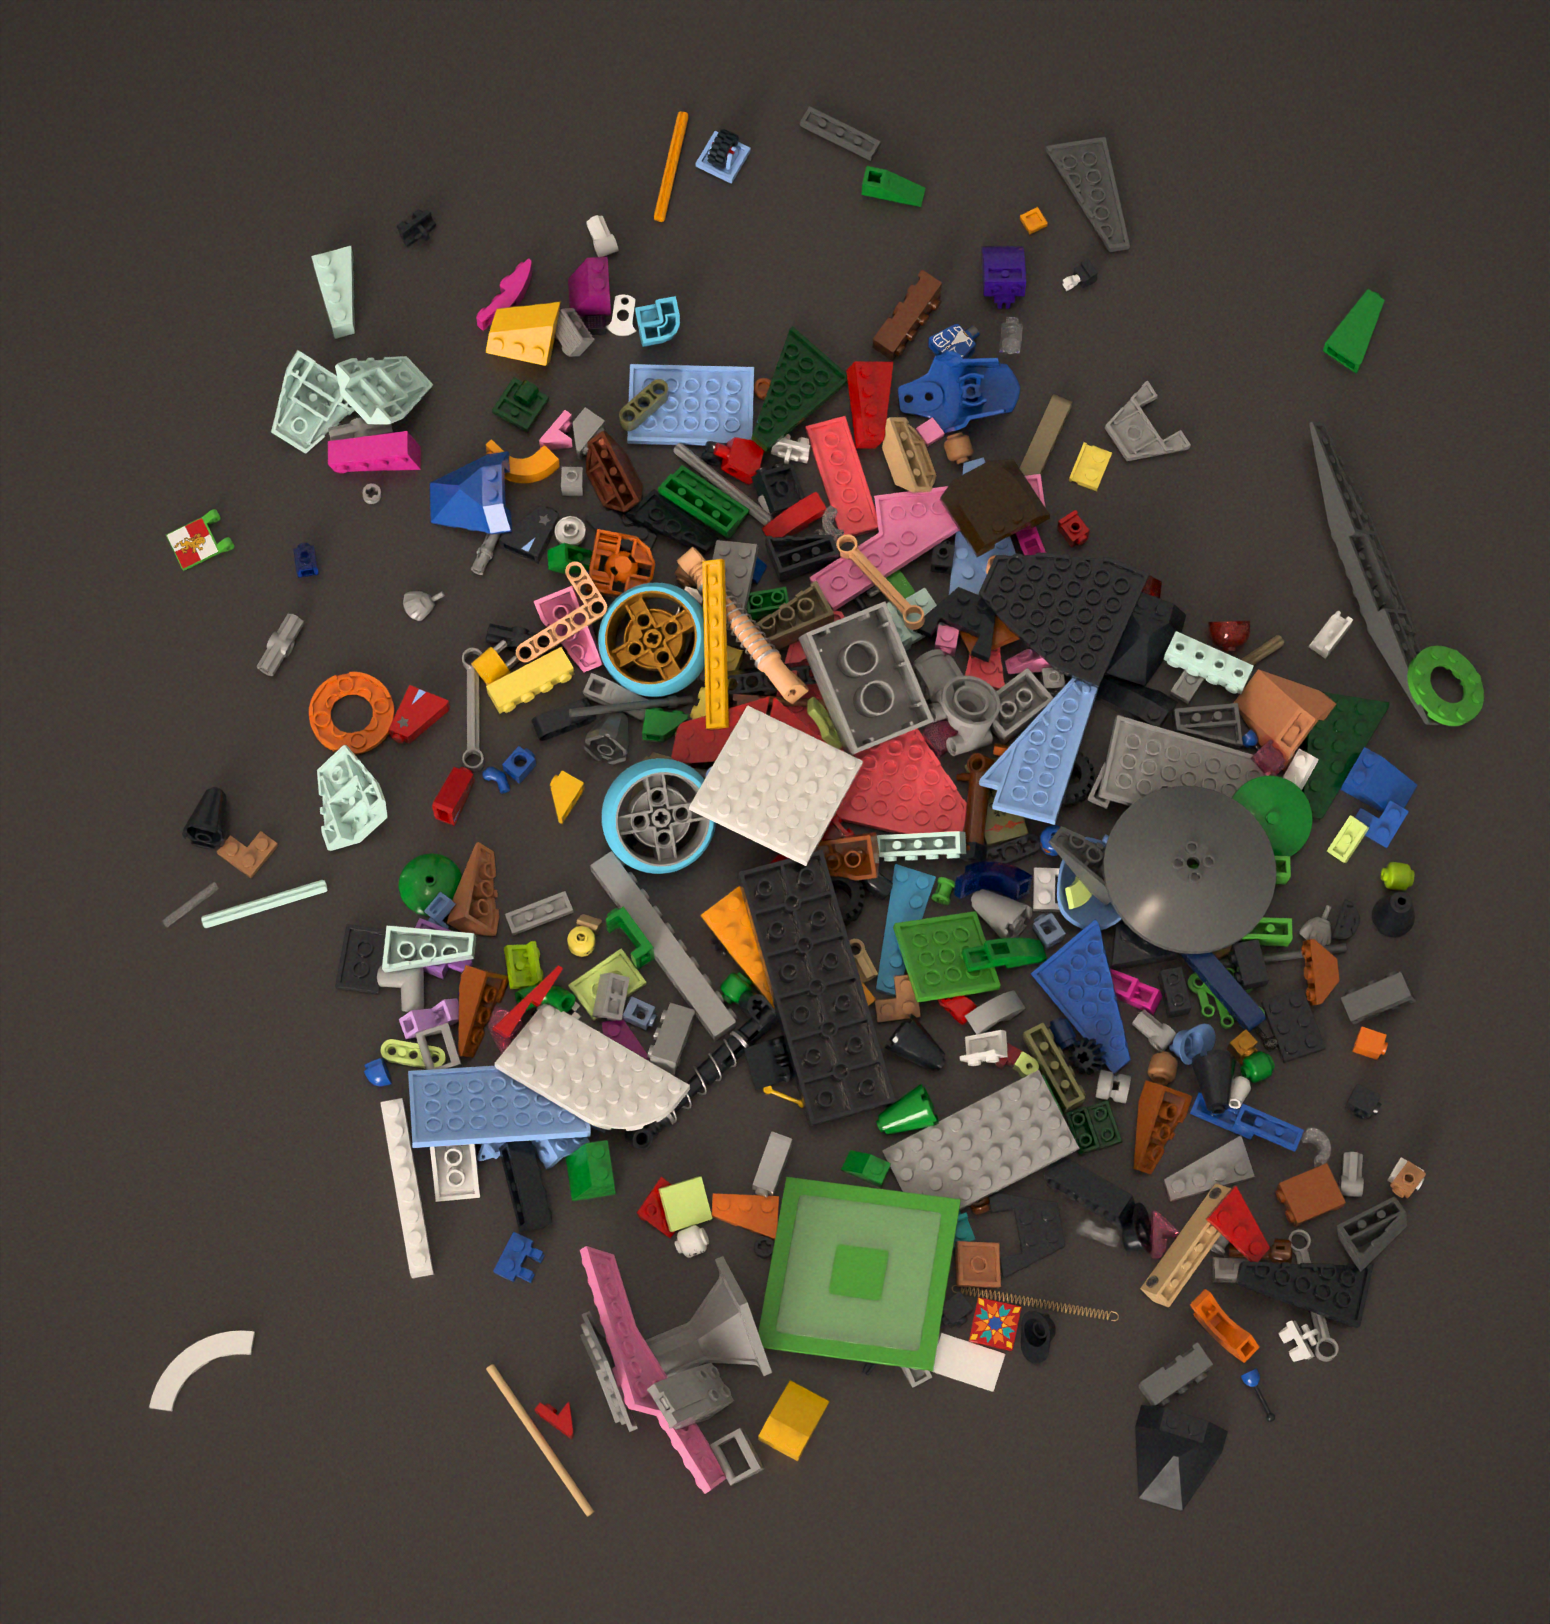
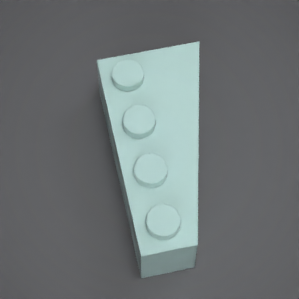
M348 246L311 256L335 339L355 334L354 256L352 247Z
M387 926L382 970L386 973L474 959L476 936L474 933Z

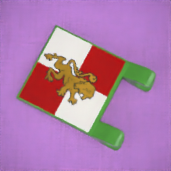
M216 509L166 534L183 571L215 555L234 549L231 538L227 537L217 544L208 524L221 520Z

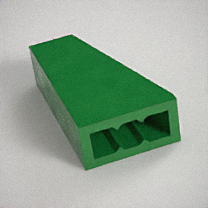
M1367 289L1325 342L1323 352L1356 374L1360 369L1385 301L1379 293Z

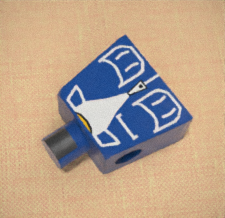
M954 324L929 337L928 347L936 356L943 354L945 351H953L959 353L963 359H969L974 354L976 343L973 340L980 333L973 325L964 330L959 324Z

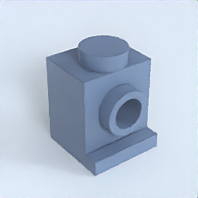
M1052 912L1048 915L1041 914L1034 919L1035 923H1033L1032 929L1041 940L1045 950L1064 940L1066 933ZM1047 928L1051 933L1045 934L1043 930Z
M631 997L622 1018L626 1023L628 1022L647 1030L648 1026L653 1027L658 1015L655 1014L656 1009L654 1006ZM638 1014H644L645 1018L642 1020L637 1018Z

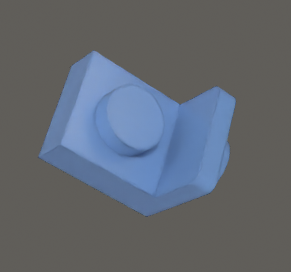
M440 892L424 912L430 916L429 922L448 929L449 926L442 920L451 912V909L456 904Z

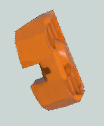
M597 529L588 575L600 594L607 597L620 596L622 592L612 590L613 581L625 583L623 593L635 586L651 583L655 561L650 548L637 536ZM621 539L633 541L631 553L619 551ZM601 556L608 557L604 566V572L598 571ZM613 567L618 571L616 576L610 570ZM638 568L650 570L649 577L637 575ZM586 584L585 592L592 593V586Z

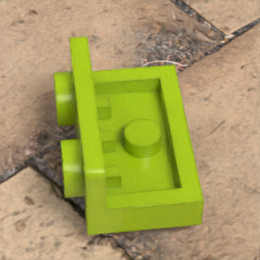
M530 941L526 945H506L504 947L510 989H523L539 984L542 981L543 970L540 968V951L536 941Z

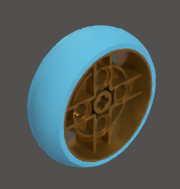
M666 583L641 584L628 589L618 596L603 616L598 637L601 659L612 678L631 692L649 697L670 695L690 685L704 669V612L698 601L685 590ZM647 599H669L682 606L685 610L674 615L665 609L650 608ZM628 612L631 620L625 629L624 644L616 648L617 630L623 617ZM648 616L650 619L648 625L642 626V618ZM676 624L678 630L675 634L671 635L669 628L671 625ZM695 631L693 651L689 660L682 668L678 660L685 650L686 635ZM653 635L659 637L656 639L658 641L656 644L651 642ZM636 645L641 647L638 655H634L632 652ZM668 653L669 660L666 663H661L662 654ZM635 664L644 670L659 671L664 680L644 681L632 676L626 669Z

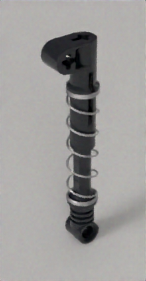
M753 991L742 993L739 998V1006L749 1020L739 1029H734L730 1033L728 1040L723 1039L724 1043L714 1053H709V1057L699 1067L694 1066L696 1074L686 1082L690 1085V1090L669 1115L659 1122L654 1121L644 1125L642 1129L625 1132V1140L629 1145L639 1150L649 1148L654 1139L653 1135L657 1136L658 1132L662 1131V1128L670 1127L676 1122V1112L681 1108L690 1109L693 1096L696 1094L705 1095L707 1092L706 1084L710 1086L715 1081H720L721 1075L730 1067H735L736 1061L745 1054L744 1048L754 1045L778 1023L775 1009L763 995ZM753 1005L761 1007V1009L758 1010L754 1008ZM704 1087L705 1092L700 1093L699 1091ZM689 1101L690 1106L685 1107L684 1105ZM642 1133L641 1139L636 1142L637 1135Z

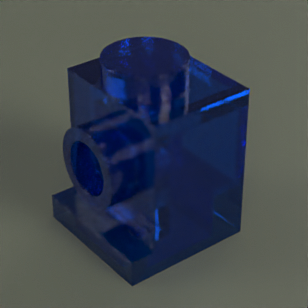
M309 543L299 544L297 548L293 549L298 578L319 575L314 545L310 546Z

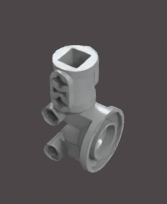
M940 649L928 651L918 657L911 666L925 700L930 699L932 702L928 704V708L934 722L948 718L949 724L958 730L956 736L949 737L946 741L949 753L952 756H956L991 745L993 737L989 728L1000 711V699L994 688L980 678L963 676L952 656L949 654L944 655Z

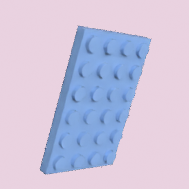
M630 364L629 402L656 379H662L668 384L669 396L668 400L633 431H628V444L677 445L682 443L683 445L705 446L706 442L713 441L726 446L727 442L734 437L752 440L754 367ZM656 390L654 393L662 394L664 391ZM641 403L639 406L644 408L649 404ZM628 416V421L634 419L632 416Z

